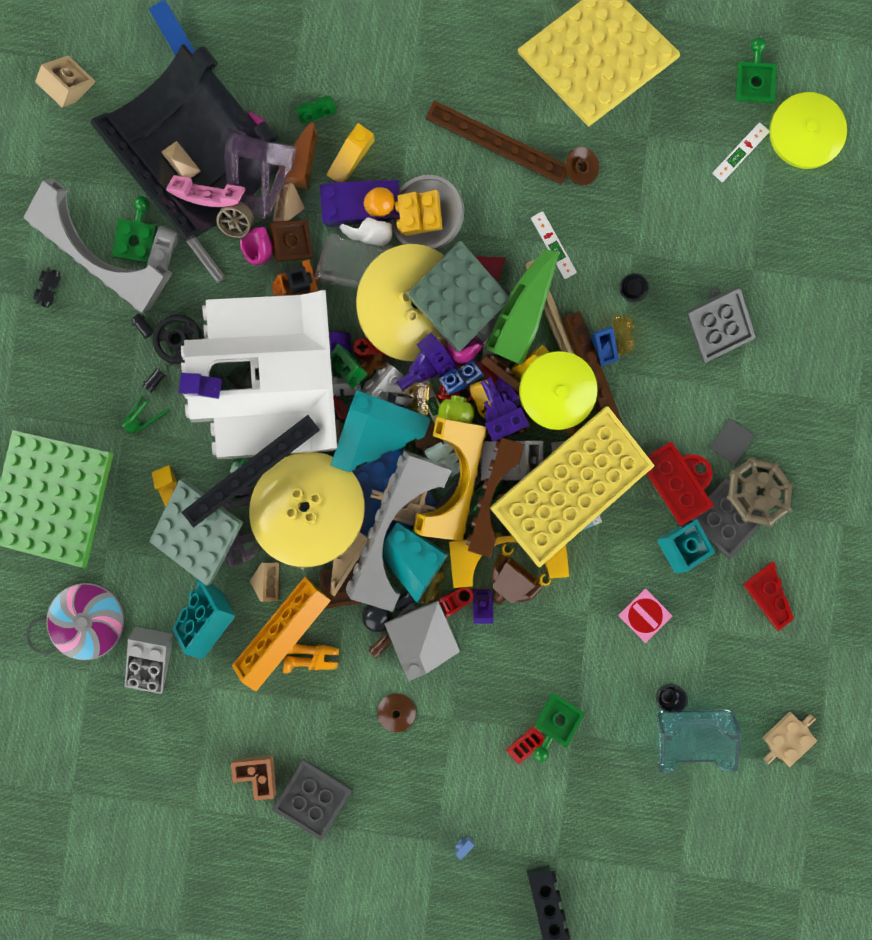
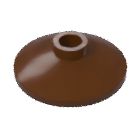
M577 147L571 150L565 162L566 173L570 180L577 185L585 186L591 184L599 172V162L594 152L586 147Z
M394 693L386 696L380 702L377 715L380 724L385 729L391 732H402L413 724L416 709L409 697ZM396 710L399 711L400 716L394 717L393 712Z

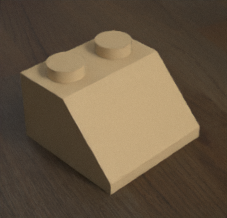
M68 55L41 64L35 82L63 108L76 103L95 83V80Z

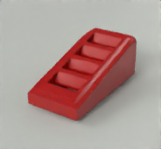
M534 724L506 749L518 765L533 754L535 748L541 746L545 739L544 734L533 727ZM534 733L539 740L536 742L531 734ZM528 738L533 743V746L530 747L525 739ZM520 743L528 749L526 752L519 746ZM515 747L522 754L521 757L513 751Z

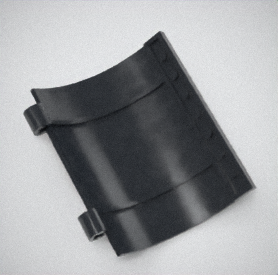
M183 44L168 68L150 87L121 108L109 114L104 113L92 118L90 124L186 242L217 225V215L222 207L195 204L169 193L166 188L174 175H180L162 154L164 149L176 141L180 144L201 171L191 178L193 184L224 189L227 184L245 187V192L239 201L244 204L267 182L280 162L268 149L277 141L278 136L266 121L256 126L212 71L216 68L218 62L208 49L202 46L192 54Z

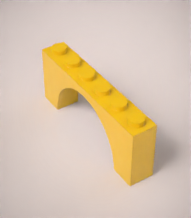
M440 417L436 418L433 436L446 441L456 452L460 464V479L453 496L443 506L431 512L416 514L413 532L426 537L463 540V535L466 532L467 516L470 513L471 497L474 494V483L478 475V464L482 456V445L486 437L485 426Z
M502 532L495 533L497 536L495 546L506 542L518 543L511 534L509 536H502ZM464 536L462 541H449L453 588L473 586L474 570L479 559L483 556L468 551L469 546L466 545L467 540H464ZM566 545L544 563L548 578L569 577Z

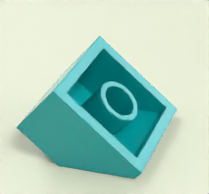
M697 519L681 527L679 526L657 539L675 573L687 572L715 553Z

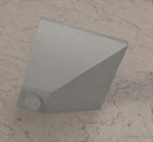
M438 600L385 623L408 681L427 674L460 652Z

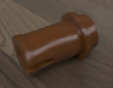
M383 634L373 646H370L368 651L377 659L381 657V653L392 641Z

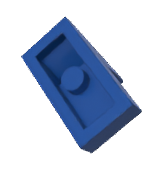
M611 326L593 333L590 339L596 348L600 365L604 366L619 360L613 327Z

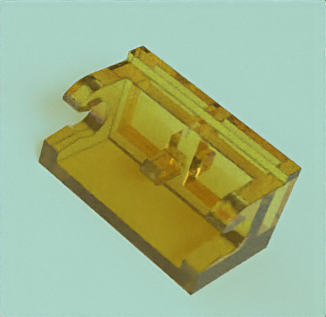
M415 382L410 386L409 396L414 398L413 405L408 406V410L427 417L429 389H432V384Z

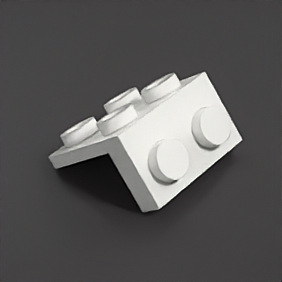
M387 363L385 368L376 370L375 375L364 384L361 392L392 403L388 400L389 392L405 393L413 398L418 389L412 384L403 392L396 381L404 376Z

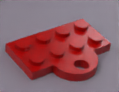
M672 441L648 455V458L655 466L646 475L680 527L714 507L704 491L712 479V468L705 458L695 454L682 457ZM698 464L704 465L706 472L703 474L697 473L695 466Z

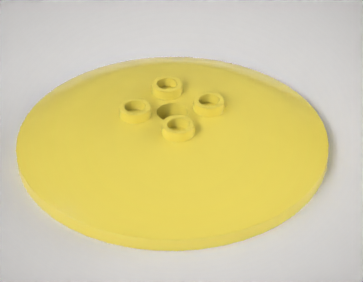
M418 244L392 247L378 255L369 264L360 280L356 298L359 323L368 340L379 351L389 357L403 361H415V358L421 352L416 344L430 333L438 339L444 348L447 347L448 341L418 307L416 309L412 307V301L406 295L444 257L437 250Z
M318 452L296 453L287 456L265 472L254 488L249 508V518L253 534L260 546L270 556L284 564L296 567H314L328 563L343 554L360 532L365 514V500L361 485L352 471L347 472L331 466L332 456ZM308 502L310 505L309 509L306 512H301V504Z

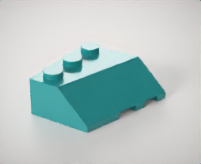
M401 522L396 523L382 548V559L416 603H418L449 555Z
M196 579L198 584L194 591H190L188 596L190 598L186 608H182L172 630L184 654L204 659L228 625L233 621L235 614L222 591L213 584L207 586L199 579Z

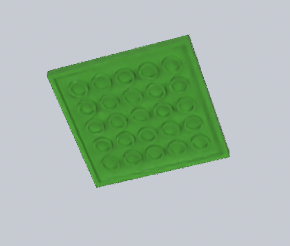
M12 430L0 480V546L87 568L114 453Z

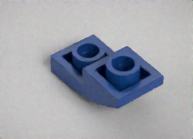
M470 360L457 371L453 368L439 380L447 392L453 394L475 383L484 375L475 362Z

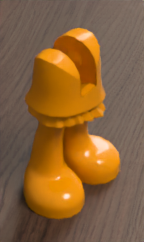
M296 643L287 654H310L313 657L303 658L286 655L283 673H290L294 667L299 666L309 667V671L315 669V671L338 668V662L325 661L324 656L339 655V649L324 644L307 646Z

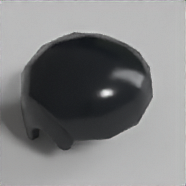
M632 273L626 275L620 282V294L629 302L641 301L648 293V281L641 274Z
M366 605L362 611V622L371 632L386 630L385 623L392 620L389 610Z
M663 685L656 693L658 706L667 713H680L687 706V695L679 685Z

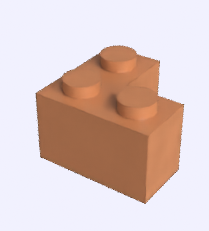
M273 755L235 758L231 762L233 783L252 781L254 800L274 799L277 792Z

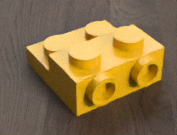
M437 190L419 194L415 191L398 195V201H395V208L400 214V219L397 220V227L405 236H411L443 229L440 198Z

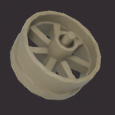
M242 202L222 207L217 215L219 229L227 236L233 238H241L247 235L254 221L252 211Z

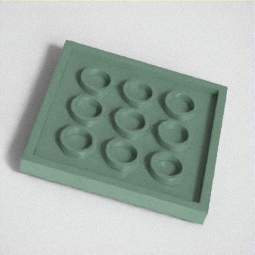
M459 241L406 293L456 352H460L510 299L462 241Z
M183 478L178 481L149 542L208 586L212 584L243 522L221 506L193 528L181 512L204 495V493Z

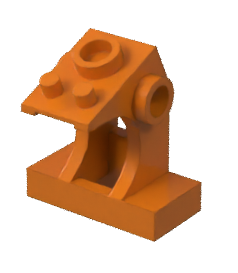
M310 260L302 261V264L305 266L306 273H311L313 281L310 284L311 290L292 294L287 275L282 273L277 275V278L273 281V294L276 296H293L319 291Z

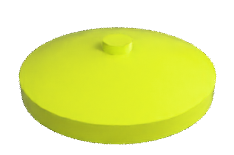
M803 92L789 97L777 108L770 123V140L775 152L786 163L801 169L818 168L829 163L843 148L847 136V123L842 110L832 99L815 92Z
M563 351L548 352L534 359L524 371L519 387L520 401L526 414L537 424L554 430L568 429L581 423L592 411L597 398L596 378L590 366L579 356Z

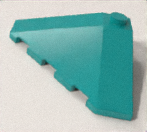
M356 390L331 466L351 472L356 469V466L365 462L368 464L381 458L380 455L390 450L394 452L406 446L405 443L425 437L431 418Z

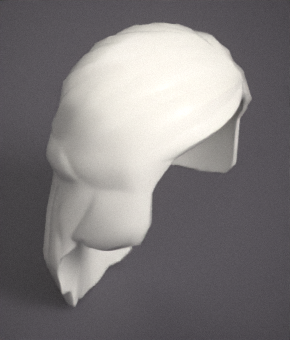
M366 218L359 229L344 224L340 225L342 233L346 234L348 238L361 241L364 244L382 247L389 243L392 238L393 230L390 222L386 223Z

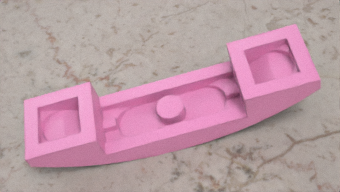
M175 175L166 188L169 193L183 200L210 207H226L238 204L245 192V187L227 184L224 189L196 185L193 184L191 178Z

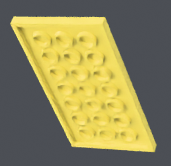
M606 406L494 503L490 510L540 568L655 465L612 410Z

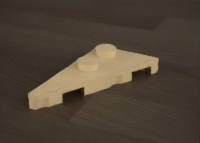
M359 532L351 546L333 560L331 595H336L359 559L361 549L368 541V536Z

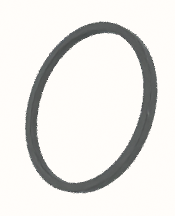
M47 617L36 619L29 625L27 629L26 640L29 647L39 654H50L56 651L57 648L50 652H39L31 646L28 638L31 626L39 620H47Z

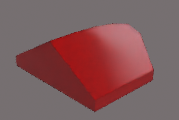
M335 394L333 400L337 420L345 422L349 409Z

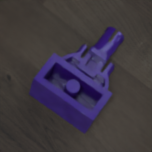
M432 333L416 344L421 352L415 358L414 363L409 366V372L396 381L403 392L416 381L422 383L425 379H431L437 375L442 377L453 368H457L444 346Z
M491 377L487 379L490 389L486 380L480 383L491 404L490 407L488 401L484 402L486 407V423L484 425L491 440L494 442L529 424L521 407L517 408L511 400L507 399L505 393L501 394V396L499 395Z

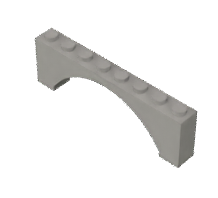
M54 178L43 180L23 218L29 222L30 226L42 232L45 238L57 244L60 250L72 256L75 262L87 268L90 274L102 280L105 286L117 292L120 298L132 304L135 310L140 312L150 310L173 273L159 262L149 264L147 268L123 269L99 259L85 246L73 226L67 204L66 194L68 189Z
M404 451L403 455H400L398 458V467L390 478L388 492L386 491L383 495V504L381 509L376 512L374 526L368 532V541L361 549L359 563L355 564L352 580H349L346 586L347 594L351 600L392 612L400 594L395 587L390 585L383 567L382 548L386 531L395 515L403 506L426 491L437 487L444 488L451 473V469L447 465Z

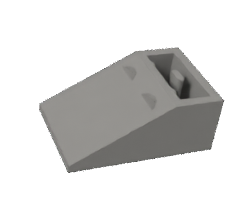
M483 441L481 450V480L490 478L491 471L488 469L491 459L495 460L497 452H494L497 441ZM515 441L525 444L521 460L502 480H522L543 462V441Z
M140 627L134 628L128 638L125 687L159 694L163 693L172 650L173 634Z

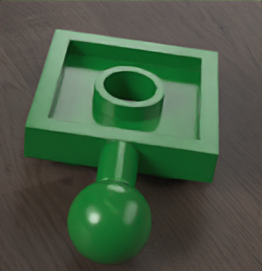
M757 37L752 40L750 45L751 50L754 52L753 62L739 61L737 64L735 101L773 104L775 101L777 64L761 63V52L766 48V42L763 38ZM751 79H758L761 85L759 87L753 86Z
M138 196L134 200V207L136 208L135 220L130 221L118 218L112 256L148 263L157 226L142 223L144 211L149 207V201L144 196ZM134 236L139 238L137 246H131L130 239Z
M555 693L550 694L533 726L546 735L542 745L533 751V757L538 762H544L548 759V748L553 740L563 747H568L585 715L584 712ZM557 715L563 717V723L560 726L555 722Z

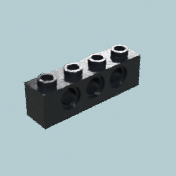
M549 865L527 870L543 940H571L568 928L564 929L563 921H566L564 909L559 908L558 902H562L560 891L555 890L554 883H557L555 871H551ZM542 886L550 887L546 893L541 892L540 889ZM547 905L554 906V909L550 912L544 910ZM553 924H557L559 926L558 929L555 931H551L549 929V927Z

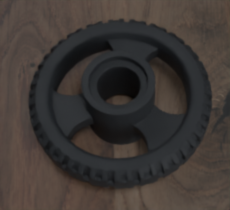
M171 315L161 320L155 327L152 338L153 346L156 353L166 362L181 364L185 362L181 356V346H184V340H189L188 336L190 334H195V340L203 339L202 332L197 323L191 318L184 315ZM170 323H185L182 330L171 329L169 332L165 330V327ZM181 335V342L174 344V337ZM166 340L168 345L176 350L174 357L167 355L160 345L161 341Z

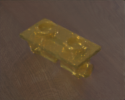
M623 314V319L622 316H615L613 320L614 334H621V337L615 338L618 355H624L626 351V353L633 354L632 349H635L634 338H631L633 321L630 319V316Z
M442 567L434 576L419 602L430 604L437 601L439 597V584L444 577Z

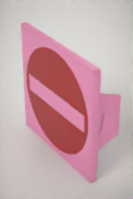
M646 588L618 615L645 643L672 617Z

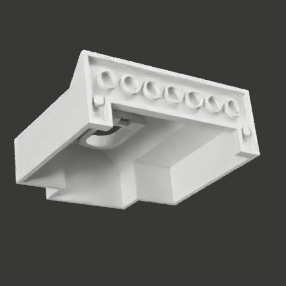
M326 290L293 296L206 300V305H202L204 321L207 320V325H204L205 339L184 340V346H181V356L185 360L184 363H181L182 373H199L202 376L209 377L210 369L216 363L250 361L252 388L220 390L219 399L183 394L185 399H188V404L185 405V414L187 418H190L191 423L214 421V423H210L211 435L215 436V442H212V454L216 455L217 459L253 457L306 415L311 417L320 431L289 455L307 452H333L337 449ZM255 369H259L260 380L255 379Z

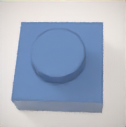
M469 835L465 839L461 838L455 845V855L460 860L475 846L474 840Z

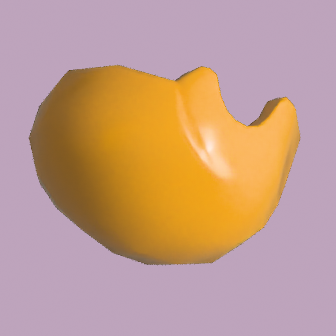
M377 187L365 195L364 207L371 216L384 217L394 210V195L387 188Z

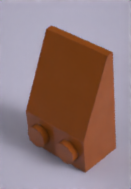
M312 122L309 123L285 155L284 162L280 163L279 174H281V179L285 184L291 183L294 184L295 188L306 190L309 187L318 137L315 124Z

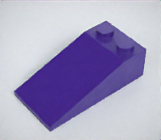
M398 180L336 182L319 185L322 220L328 228L337 227L341 224H361L366 218H372L377 221L400 219V214L396 211L395 206L394 210L384 217H373L364 207L365 195L377 187L387 188L393 193L395 201H398V195H400Z

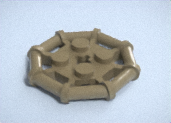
M750 457L741 466L730 471L727 500H730L742 517V521L772 527L773 523L786 514H790L792 510L790 507L791 495L794 486L781 471L777 462L771 463ZM756 467L767 469L768 472H757ZM749 469L751 475L747 478L742 477L741 474ZM773 473L783 486L777 485L775 480L772 478ZM739 482L740 487L742 486V489L739 494H736L737 484ZM757 488H759V489H761V490L763 491V496H762V495H759V496L757 495V493H756V492H758V489H757ZM784 490L783 504L779 502L780 491ZM739 499H741V500L743 501V503H744L745 506L747 507V510H746V509L744 508V506L741 504V502L739 501ZM772 507H776L777 509H779L771 516L769 515L768 510H770ZM757 510L762 513V516L753 515L752 511Z

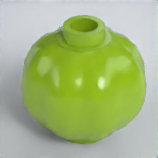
M452 395L451 400L445 399L440 404L438 416L440 418L472 423L474 409L470 403H466L467 398Z

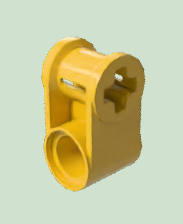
M476 382L470 385V392L479 414L485 418L486 407L484 402L488 401L490 407L491 404L482 384Z

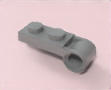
M159 226L147 266L159 262L168 269L173 249L177 246L180 238L176 230Z

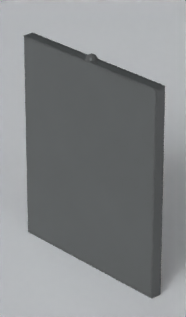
M729 419L710 446V449L720 455L721 458L736 465L755 435L732 419Z

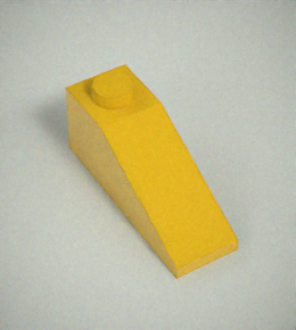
M358 123L347 137L326 175L335 182H346L374 143V134Z

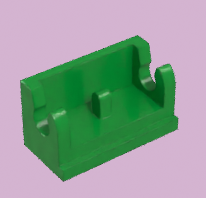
M339 343L330 353V359L333 360L332 366L335 367L351 388L354 389L368 374L351 353Z

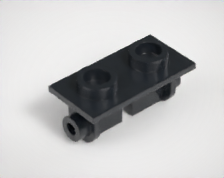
M47 267L46 271H41L39 281L42 283L40 289L36 288L33 299L36 300L35 304L37 305L40 301L42 302L41 306L46 308L52 305L56 293L50 291L49 287L57 289L61 278L59 271L53 270L52 273L49 272L50 267Z

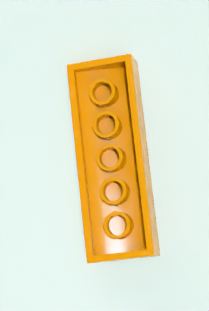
M307 577L301 580L232 664L241 682L254 691L260 688L331 601Z

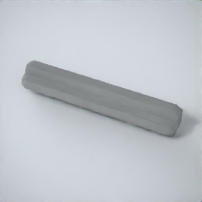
M194 237L186 241L215 281H222L225 275L197 238Z

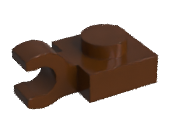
M377 353L373 357L362 358L357 361L368 373L366 376L372 375L376 369L385 368L387 364L386 360L379 361L382 359V353Z

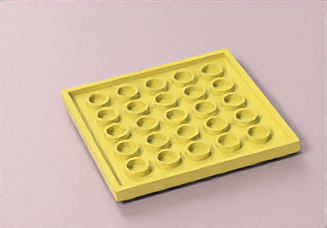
M581 0L518 48V54L588 127L680 57V52L627 0Z

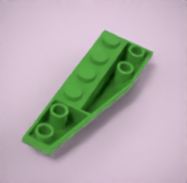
M545 249L531 264L509 295L510 299L502 308L485 349L520 365L523 364L539 327L559 253Z

